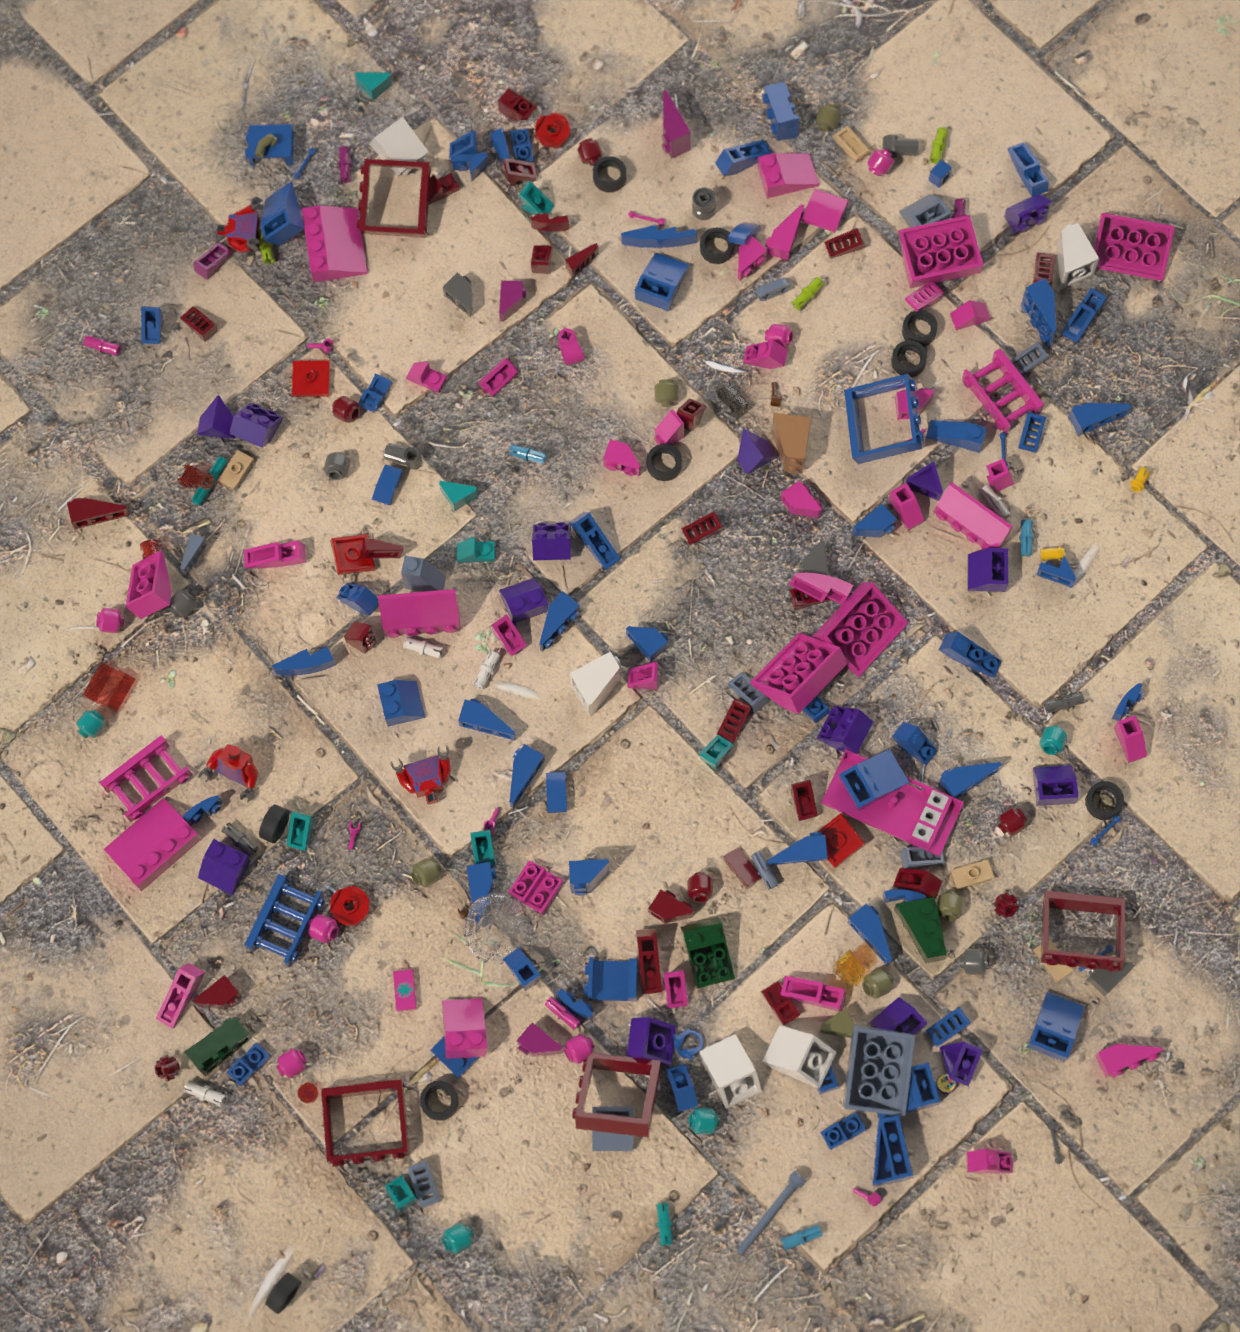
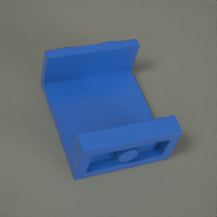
M292 124L249 125V132H246L248 148H245V157L249 159L250 166H254V159H262L255 156L258 142L267 134H273V136L277 137V143L274 146L269 144L266 147L263 158H284L286 165H293L294 130Z
M589 957V963H585V975H589L588 982L584 983V994H588V1000L636 1002L637 958H629V961H597L593 957Z

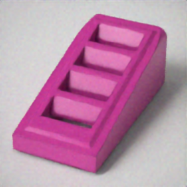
M932 281L906 296L905 301L918 312L938 303L944 293Z

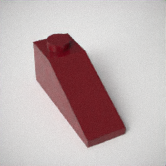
M75 498L67 502L70 520L75 529L130 516L126 505L89 498Z
M656 928L636 930L642 994L662 993Z

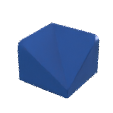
M940 160L930 171L929 181L938 188L941 187L950 177L951 166Z

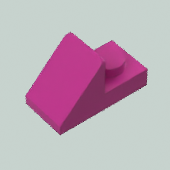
M429 362L413 363L406 376V380L436 393L441 391L447 379V375L431 369Z
M507 614L491 625L494 636L501 641L510 656H513L527 646Z

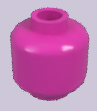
M885 148L874 150L867 162L868 170L879 177L886 175L894 164V159L891 157L892 153Z
M772 324L769 330L767 329L765 332V340H774L787 348L788 345L792 344L793 331L790 330L788 325Z
M103 608L101 612H97L96 627H99V630L104 633H118L119 628L124 627V616H121L119 609Z
M322 914L311 919L308 924L311 938L323 943L333 941L339 932L337 922Z
M579 1034L566 1041L563 1050L570 1063L580 1064L587 1060L589 1054L593 1053L592 1049L595 1046L590 1037L586 1038L584 1035Z
M291 1048L278 1057L279 1065L276 1068L281 1076L286 1075L288 1078H294L305 1071L306 1063L308 1062L300 1049Z

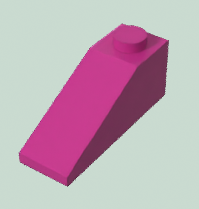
M800 204L773 230L772 236H768L765 245L768 248L767 255L789 260L804 214V205Z
M190 963L180 967L156 1019L173 1029L198 990L205 972Z

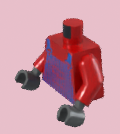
M254 197L251 200V204L234 214H230L228 216V225H217V234L226 235L228 244L240 253L258 250V243H260L258 233L260 217L257 209H263V205L260 204L263 200L259 197Z
M227 744L225 748L215 750L206 764L207 767L199 773L198 777L200 778L205 774L207 776L205 782H208L213 776L212 769H214L215 772L247 787L240 794V799L243 800L247 795V802L251 801L255 797V792L252 789L256 786L259 774L252 756L240 750L239 747Z
M446 745L447 752L441 753L440 747H438V756L403 765L401 759L398 758L400 764L394 767L391 761L390 765L396 771V776L401 786L409 793L416 794L417 798L425 796L428 805L437 803L439 801L437 792L444 790L443 785L447 784L451 773L450 759L447 757L449 747Z

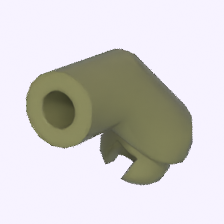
M267 134L258 142L255 156L263 158L266 147L269 144L271 146L276 145L277 137L273 136V134Z

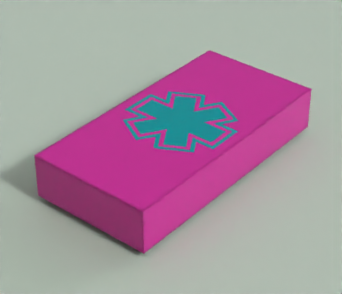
M413 969L393 971L396 1012L417 1010Z

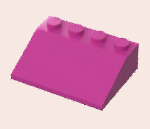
M332 206L302 208L313 282L366 275L367 267L362 233L357 228L358 209Z
M1101 213L1094 244V251L1099 257L1096 268L1163 281L1175 226Z
M970 215L898 231L905 273L910 289L924 286L932 281L938 283L979 274L982 271L984 265Z
M862 582L818 629L813 637L840 647L847 662L845 667L859 677L903 630L908 622L873 582Z
M455 589L378 595L385 636L396 638L406 634L408 636H417L419 633L434 635L443 631L455 633L457 630H461L460 609Z
M798 633L750 683L782 708L799 714L847 665V662L840 647Z
M162 798L105 847L104 851L142 892L201 839L178 812Z

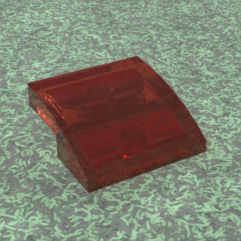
M101 662L82 696L117 712L136 679Z

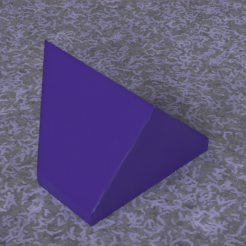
M219 394L200 416L197 435L234 439V435L230 434L234 416Z
M743 428L737 461L745 473L749 475L778 458L779 455L768 440Z
M934 461L907 478L906 483L911 491L937 501L942 497L943 490Z
M965 1041L939 1047L950 1077L949 1079L969 1086L983 1049Z

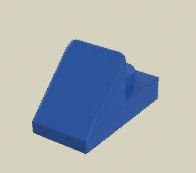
M487 153L451 155L453 170L465 171L470 169L471 181L489 165Z
M141 307L142 343H161V324L164 323L160 307Z
M1063 556L1059 568H1056L1051 563L1041 562L1036 576L1071 588L1076 580L1065 556Z

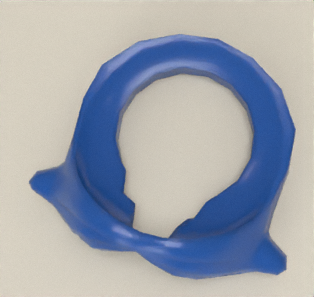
M685 1030L678 1036L673 1035L674 1048L683 1058L692 1060L693 1055L699 1053L703 1048V1038L697 1031ZM693 1034L698 1037L699 1046L697 1048L680 1050L686 1035Z

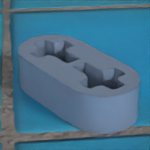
M781 278L759 287L756 290V294L760 301H766L786 293L791 289V285L787 278Z

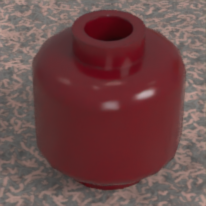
M588 138L579 143L580 146L577 148V152L583 164L594 166L603 157V152L597 140Z
M347 396L339 397L332 404L333 416L345 423L355 421L360 415L358 402Z
M1011 807L999 815L1001 823L998 826L1004 834L1008 832L1009 835L1015 836L1026 828L1028 819L1020 808Z
M697 872L688 878L687 891L689 898L697 903L707 902L713 895L712 878L703 872Z

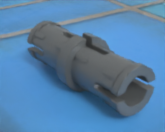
M1082 692L1067 696L1061 695L1060 698L1044 701V708L1047 714L1062 709L1068 710L1069 707L1084 704L1085 699Z
M230 822L227 823L226 826L228 827L224 826L221 832L233 841V844L236 847L239 846L249 857L253 856L252 852L256 853L258 847L246 838L245 833L239 832Z

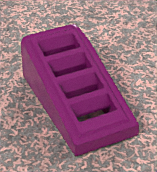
M220 242L216 243L193 262L194 271L207 280L229 258L232 251Z

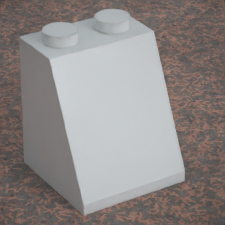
M403 117L374 137L369 143L383 160L423 162L427 159L425 155L429 152ZM390 167L397 176L401 173L406 175L412 170L410 168Z
M1079 223L1065 226L1061 231L1057 244L1059 287L1061 289L1093 276L1099 260Z
M611 652L570 673L571 686L589 717L594 715L621 680L620 673L622 670L620 666L622 665L618 657H613Z
M779 1025L762 1062L778 1072L820 1088L836 1051L812 1034Z
M736 1034L699 1051L702 1062L726 1109L762 1092L756 1070Z

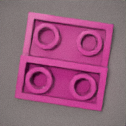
M814 189L801 221L835 233L849 200Z
M529 860L508 893L531 909L544 915L564 885V881Z

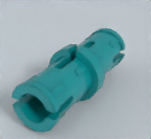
M662 1203L656 1204L658 1216L656 1226L659 1228L660 1246H665L666 1241L667 1246L673 1245L671 1226L673 1224L670 1221L669 1203L663 1204V1210Z

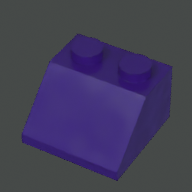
M535 578L499 590L513 624L548 612V602Z
M213 839L203 857L198 879L233 895L251 860L248 855Z
M650 1017L631 1018L626 1057L661 1061V1065L671 1066L674 1050L673 1035L676 1034V1026Z

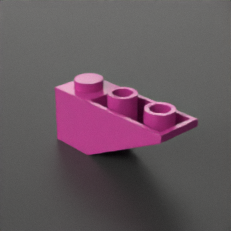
M1115 1044L1098 1052L1095 1057L1105 1077L1112 1076V1078H1116L1124 1074L1122 1070L1127 1068L1134 1070L1142 1066L1141 1062L1147 1059L1149 1062L1160 1058L1159 1054L1163 1051V1048Z

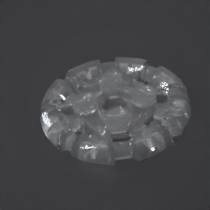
M498 892L488 893L486 897L481 896L473 902L468 909V916L465 917L463 923V935L467 939L466 945L470 952L477 959H483L484 963L502 964L504 963V957L518 947L520 950L523 947L521 944L523 939H526L528 932V923L523 915L525 912L514 898L510 899L506 894ZM503 904L506 905L505 910L501 909ZM476 915L480 917L478 923L475 921ZM513 917H516L517 919L516 924H513ZM494 923L498 926V931L495 934L491 931ZM516 935L517 937L515 942H512L511 940ZM502 947L504 952L500 953L499 948Z

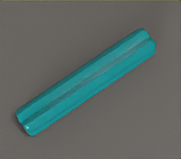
M221 456L217 458L191 499L195 505L200 506L224 470L228 463L225 458Z

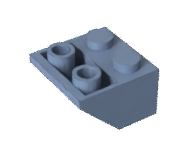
M931 194L899 211L910 228L948 220L951 217V212L943 200Z
M592 1107V1113L633 1118V1107ZM592 1131V1150L633 1151V1136Z

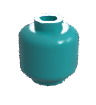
M94 709L92 711L86 710L76 722V725L80 728L77 732L86 739L88 736L96 738L105 727V718Z
M1059 726L1046 727L1041 735L1039 745L1046 754L1055 755L1061 753L1067 741V734Z
M695 1108L689 1114V1128L695 1134H713L716 1127H719L720 1124L719 1115H716L713 1108Z
M457 1223L444 1230L443 1237L441 1238L442 1243L448 1252L460 1253L471 1246L473 1232L469 1226L465 1227L462 1223Z

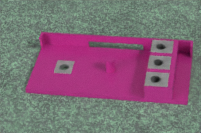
M845 750L821 804L940 857L964 802L906 776L910 783L925 790L922 791L907 784L858 811L841 783L839 774L867 759Z

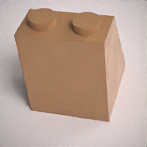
M774 412L772 433L783 469L790 474H802L811 418Z

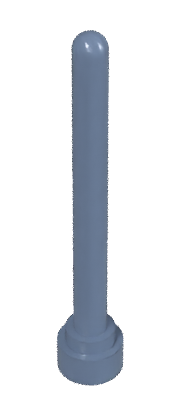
M793 1171L788 1177L789 1184L737 1248L739 1255H743L792 1192L799 1187L802 1188L806 1183L799 1174Z

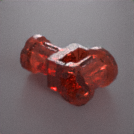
M188 464L184 466L185 470L181 477L176 480L181 486L188 489H198L199 486L203 489H210L214 483V477L211 473H202L198 468Z

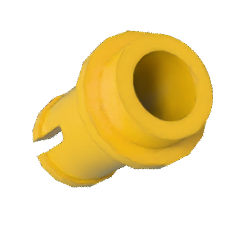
M1139 468L1135 479L1131 480L1130 488L1133 491L1140 492L1144 489V484L1151 474L1149 470L1144 473L1146 468Z
M1064 547L1041 548V561L1051 559L1061 561L1064 556Z

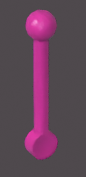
M633 211L628 213L629 218L635 217L655 222L659 226L665 224L663 218L654 219L635 214Z

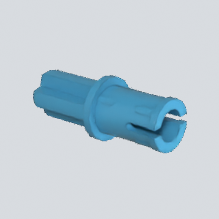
M515 444L511 445L510 450L512 451H509L510 456L522 458L524 461L530 460L544 464L547 458L546 453L531 450V447L524 448Z
M1030 519L1021 520V535L1019 536L1021 555L1030 557L1032 554V541L1034 540L1032 535L1033 521Z
M815 1225L803 1231L797 1230V1233L781 1238L785 1251L801 1244L804 1246L806 1242L821 1237L822 1231L819 1225Z

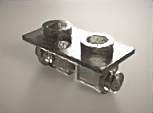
M719 382L714 393L739 419L743 411L747 412L750 409L749 402L741 395L735 396L738 394V391L730 382Z

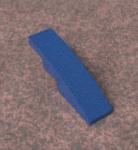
M656 225L621 233L622 245L640 248L679 247L697 243V234L695 228L677 233L676 227L658 231Z

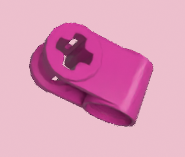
M569 328L562 329L558 335V345L565 365L569 366L584 361L582 349L573 330Z

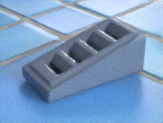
M1038 341L1010 361L1019 373L1024 375L1049 359V355ZM1035 351L1039 353V355L1041 356L1040 358H1037V356L1034 353ZM1031 354L1035 361L1031 362V360L1028 358V355ZM1023 358H1024V359L1027 361V363L1029 364L1027 367H1026L1025 364L1022 362V359H1023ZM1018 362L1023 369L1020 371L1015 363Z
M190 535L180 566L183 575L187 576L206 548L208 543L205 537Z
M741 672L728 683V686L744 703L752 707L751 710L756 713L769 702L768 697L753 687L750 683L752 680ZM744 680L745 683L738 688L737 686Z
M918 846L904 847L900 851L902 867L905 869H918L945 864L943 851L940 857L936 855V860H933L932 853ZM924 852H927V856H928V860H927V861H926V859H925V854H924ZM916 853H919L920 861H917Z
M425 1161L408 1167L420 1208L440 1202L428 1162ZM423 1169L426 1170L425 1173L419 1174L417 1176H415L414 1174L417 1171ZM428 1177L429 1179L428 1181L419 1184L417 1183V1180ZM431 1185V1189L420 1192V1188ZM431 1193H433L434 1197L425 1200L422 1199V1197Z

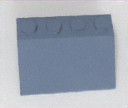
M853 1025L843 1098L844 1109L905 1116L915 1035Z

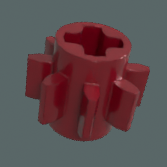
M1007 892L1000 894L993 903L996 908L994 911L998 916L1011 917L1019 908V905L1016 903L1018 900L1014 895L1009 896Z
M168 1055L159 1057L160 1060L156 1061L154 1068L156 1075L161 1079L165 1078L166 1081L175 1079L180 1070L178 1060L174 1057L169 1058Z

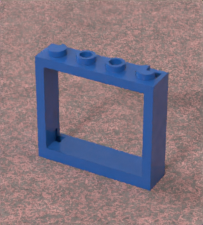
M908 374L844 390L852 459L857 464L922 449L921 442L924 441V438L919 428V425H921V417L917 412L919 401L917 396H915L917 384L915 379L913 380ZM906 388L912 440L864 452L858 399Z

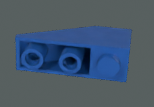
M563 591L549 606L539 643L540 651L542 652L545 648L549 649L555 642L554 639L558 635H562L566 631L567 625L571 621L574 622L580 615V605Z
M959 632L947 633L939 648L940 652L952 660L992 678L995 677L1002 662Z

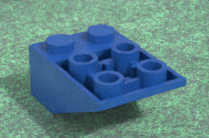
M289 182L266 198L260 223L263 239L277 246L282 245L305 229L292 182Z
M655 253L636 285L635 299L669 312L689 268V264Z
M1044 278L1025 288L1021 308L1030 317L1032 327L1038 330L1041 341L1050 348L1056 333L1054 291Z
M890 749L858 763L839 774L841 783L858 811L909 784L908 779Z
M1046 992L1027 1048L1065 1062L1069 1057L1085 1006Z
M929 1062L911 1066L906 1113L938 1106L940 1100ZM877 1113L878 1119L896 1116Z

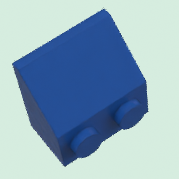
M393 680L377 684L388 727L425 718L417 681Z
M609 859L569 861L571 893H575L576 896H584L592 892L609 874Z

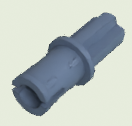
M761 851L752 854L751 858L759 871L758 875H761L767 889L770 890L778 886L779 882L771 870L772 866L767 864Z

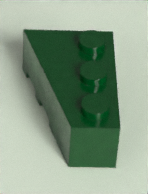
M935 897L895 904L894 910L901 919L904 928L908 931L924 962L930 963L945 960L947 952Z
M234 1016L233 1018H227L220 1027L210 1032L206 1037L184 1051V1053L206 1077L252 1039V1036Z

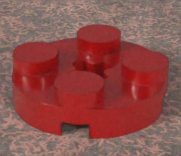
M559 113L541 116L535 124L536 139L543 146L559 149L568 141L571 134L567 118ZM556 128L555 133H550V131L548 130Z
M347 886V888L337 890L330 901L331 913L335 920L344 926H358L369 914L370 901L365 892L360 888ZM351 901L354 902L355 908L347 911L345 904H350Z

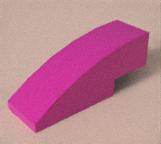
M297 540L284 544L275 542L245 549V568H273L306 563L305 545Z
M795 573L788 584L821 602L827 597L840 605L847 599L853 586L841 579L817 573Z
M785 976L781 996L840 1012L844 1008L847 995L845 989Z

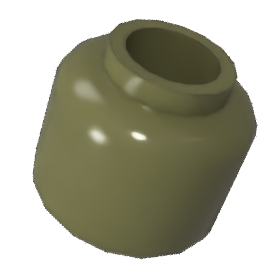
M825 104V106L819 108L815 122L820 126V130L829 132L837 128L841 112L837 106Z
M659 380V383L655 385V401L661 403L662 407H672L673 403L679 400V387L677 383H674V380Z
M425 858L412 867L411 877L416 885L427 887L440 879L441 867L437 861Z
M948 891L939 896L937 902L939 917L945 922H954L962 916L963 899L956 892Z
M879 969L864 977L862 987L867 996L877 999L891 992L893 979L889 973Z

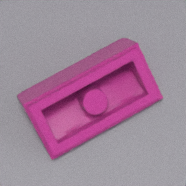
M504 358L478 384L493 397L518 371L507 358Z

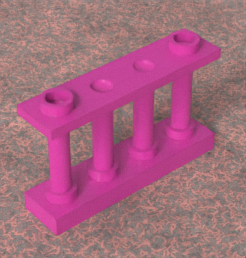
M1001 348L994 351L992 363L973 375H971L968 369L963 372L962 382L965 387L971 389L995 420L996 427L1006 434L1009 433L1011 427L1009 423L1028 411L1038 415L1043 410L1044 403ZM994 369H1000L1003 377L982 389L977 380ZM1005 383H1011L1014 391L993 403L988 394ZM1022 397L1025 405L1008 416L1004 417L999 411V408L1013 399Z
M162 735L99 782L107 793L114 791L129 810L124 815L130 822L139 819L145 810L179 784L186 783L192 775L187 766L181 769L167 752L169 744ZM157 755L161 756L175 773V776L167 782L151 763L152 759ZM141 767H145L160 786L151 794L135 775L136 771ZM126 779H129L144 797L137 805L132 803L120 787V783Z

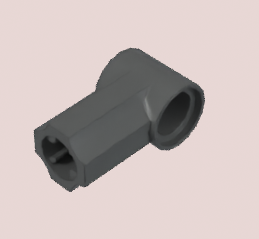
M886 135L883 137L882 149L885 148L890 151L892 158H896L898 155L917 156L918 140L899 139L896 135Z
M389 443L384 450L385 460L407 465L412 470L418 469L422 465V457L419 450L415 447L406 448ZM416 456V459L409 460L411 457Z

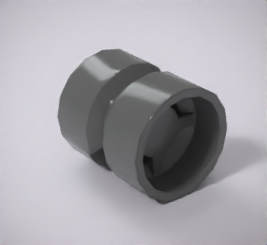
M699 188L692 196L693 215L703 221L712 218L716 210L715 193L709 188Z

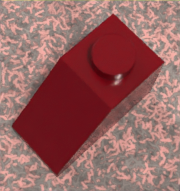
M689 398L678 408L677 415L684 422V429L694 430L699 426L706 405Z
M899 868L893 886L901 890L924 894L926 898L935 897L936 899L942 880L929 871Z
M223 975L193 999L198 1007L227 1009L236 1006L242 996L229 979Z

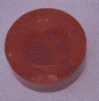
M304 1083L299 1087L298 1097L303 1103L311 1104L317 1100L319 1092L314 1084Z

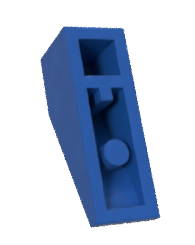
M761 140L723 149L715 164L723 176L726 177L738 174L757 164L758 157L773 153L765 141Z
M1116 403L1078 404L1072 408L1069 419L1080 436L1129 415L1132 406L1130 404Z
M931 420L925 438L980 453L987 428L967 422Z
M582 512L569 522L579 539L605 570L621 559L590 512Z
M476 699L464 700L458 719L460 727L515 741V731L484 704H481Z
M525 744L522 748H518L513 755L514 761L509 800L510 807L512 808L516 806L545 761L544 755Z
M995 762L956 767L953 770L947 769L941 774L942 777L939 784L947 795L957 799L1000 771L1002 764Z
M812 832L810 836L802 838L768 859V864L780 865L828 860L826 836L822 835L821 832Z
M490 862L466 866L476 927L481 925L494 887L493 880L497 879L495 867L491 868Z
M864 904L848 919L847 923L876 955L889 966L892 958L878 916L879 913L872 905L869 907L867 904Z

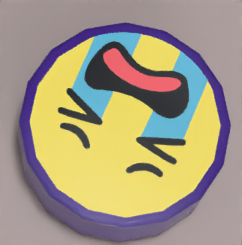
M948 1073L940 1075L936 1081V1088L942 1094H950L956 1088V1081L949 1079Z

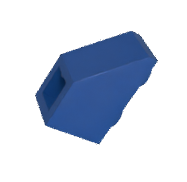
M351 583L343 585L336 597L339 601L365 615H371L379 604L378 597L368 588Z
M903 722L892 735L893 739L904 751L924 765H927L938 751L918 726Z
M519 947L502 959L524 991L541 981L540 974Z

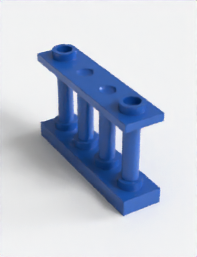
M278 874L244 945L253 952L256 947H262L285 957V965L290 967L298 958L299 952L297 951L308 931L310 920L314 918L317 910L322 908L325 899H323L324 896L321 891H317L315 897L290 887L286 876ZM282 894H289L311 904L307 914L305 915L282 905L279 901ZM278 911L302 921L298 933L272 922L273 912ZM270 929L294 941L290 949L287 950L264 940L262 937L264 931Z

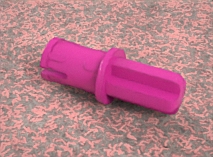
M86 336L84 339V346L99 350L100 353L106 352L115 356L120 354L121 346L107 342L106 339L100 340L91 336Z
M549 997L545 1002V1006L558 1016L557 1019L564 1021L573 1030L582 1021L568 1010V1006L564 1007L554 997Z

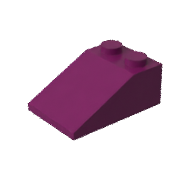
M664 90L662 148L673 159L691 150V132L667 90Z

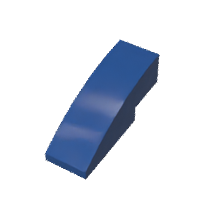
M1025 142L1009 147L1008 152L1030 195L1034 196L1049 191L1048 179L1040 170V163Z
M1090 288L1061 334L1077 343L1105 304L1107 297Z
M328 647L311 655L305 649L272 665L276 675L285 676L313 674L336 666Z

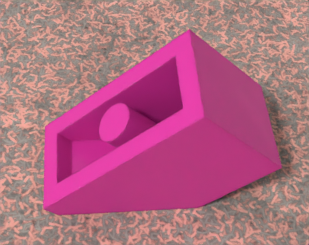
M673 409L669 411L655 428L654 439L658 445L670 444L673 446L684 438V422Z

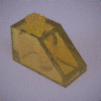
M849 949L835 962L833 972L850 988L853 984L858 986L864 980L865 970Z

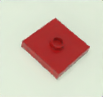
M293 361L292 397H329L330 361Z
M368 534L331 538L330 542L337 575L375 571L374 559L363 558L362 544L364 538H369Z
M842 813L817 831L826 836L828 861L834 868L838 867L866 844Z

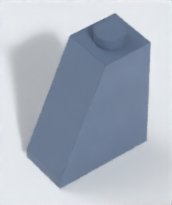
M404 557L401 575L405 589L421 592L444 590L446 576L424 558Z

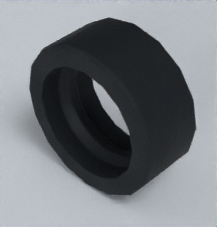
M614 156L600 158L593 167V182L595 186L606 193L620 190L626 182L624 162ZM614 167L620 171V177L613 182H606L600 179L599 172L603 168Z
M719 227L710 228L704 232L700 240V252L706 261L712 264H722L732 257L734 243L728 240L730 232ZM713 238H721L727 242L728 248L723 253L715 254L708 251L706 245Z
M926 310L911 311L903 321L902 335L906 341H917L922 346H927L936 337L937 320ZM923 320L930 325L931 330L928 335L919 337L909 331V325L912 321Z
M902 341L893 350L892 368L899 375L908 374L910 377H916L925 368L927 353L925 348L917 341ZM907 350L914 351L920 356V363L915 367H905L898 360L899 354Z
M659 444L649 451L646 460L647 469L653 478L665 482L678 476L681 472L682 457L676 447L670 444ZM665 453L673 456L675 459L674 468L666 472L657 470L654 467L653 461L659 454Z
M1101 781L1094 784L1089 789L1085 798V806L1088 812L1099 820L1112 819L1120 813L1124 804V795L1121 789L1109 781ZM1100 790H1107L1116 798L1115 807L1108 812L1098 810L1093 803L1094 795Z
M276 804L272 805L263 818L259 829V837L275 844L282 836L288 824L289 810Z
M433 1081L427 1084L420 1095V1106L424 1114L436 1121H443L452 1117L459 1105L458 1095L454 1087L444 1081ZM436 1089L446 1090L451 1097L450 1107L444 1112H434L427 1104L429 1094Z
M286 1273L269 1293L265 1305L276 1314L281 1313L297 1293L301 1281L291 1273Z

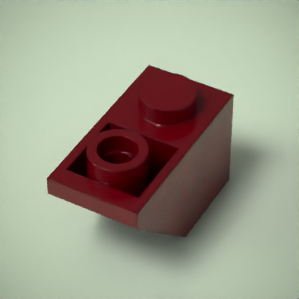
M510 88L498 99L499 112L513 121H526L537 109L536 105Z
M354 621L344 635L346 643L364 654L367 650H371L376 642L372 627L361 622Z
M660 890L649 906L648 913L665 924L692 918L694 910L692 909L693 906L688 902L677 900L676 895L672 892Z

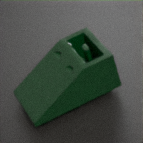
M719 917L680 927L697 989L735 979L722 922Z

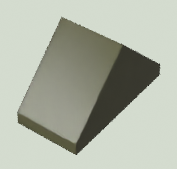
M844 1009L823 1023L820 1027V1033L851 1038L852 1027L855 1023Z

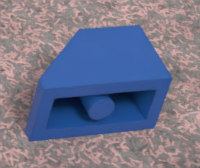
M881 503L854 526L853 534L855 536L882 538L885 534L890 535L896 529L897 519Z
M628 626L626 628L628 638L650 662L668 649V638L662 631L659 633L656 628Z
M683 1064L667 1069V1076L679 1112L698 1106L694 1086L686 1065Z

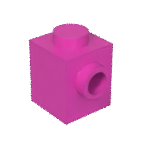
M1004 459L986 466L989 475L986 476L990 486H995L997 492L1014 485Z

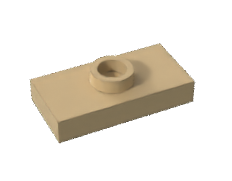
M848 125L833 136V139L855 163L870 154L867 146Z
M237 450L218 479V482L235 491L254 462V459Z
M989 860L950 871L956 890L994 879Z
M1049 938L1048 950L1059 951ZM1039 945L1033 952L1041 961V945ZM1042 963L1056 983L1074 971L1066 965Z

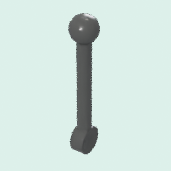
M1049 1122L1047 1128L1051 1131L1056 1155L1055 1162L1061 1164L1063 1159L1059 1154L1054 1131L1056 1125L1054 1122Z

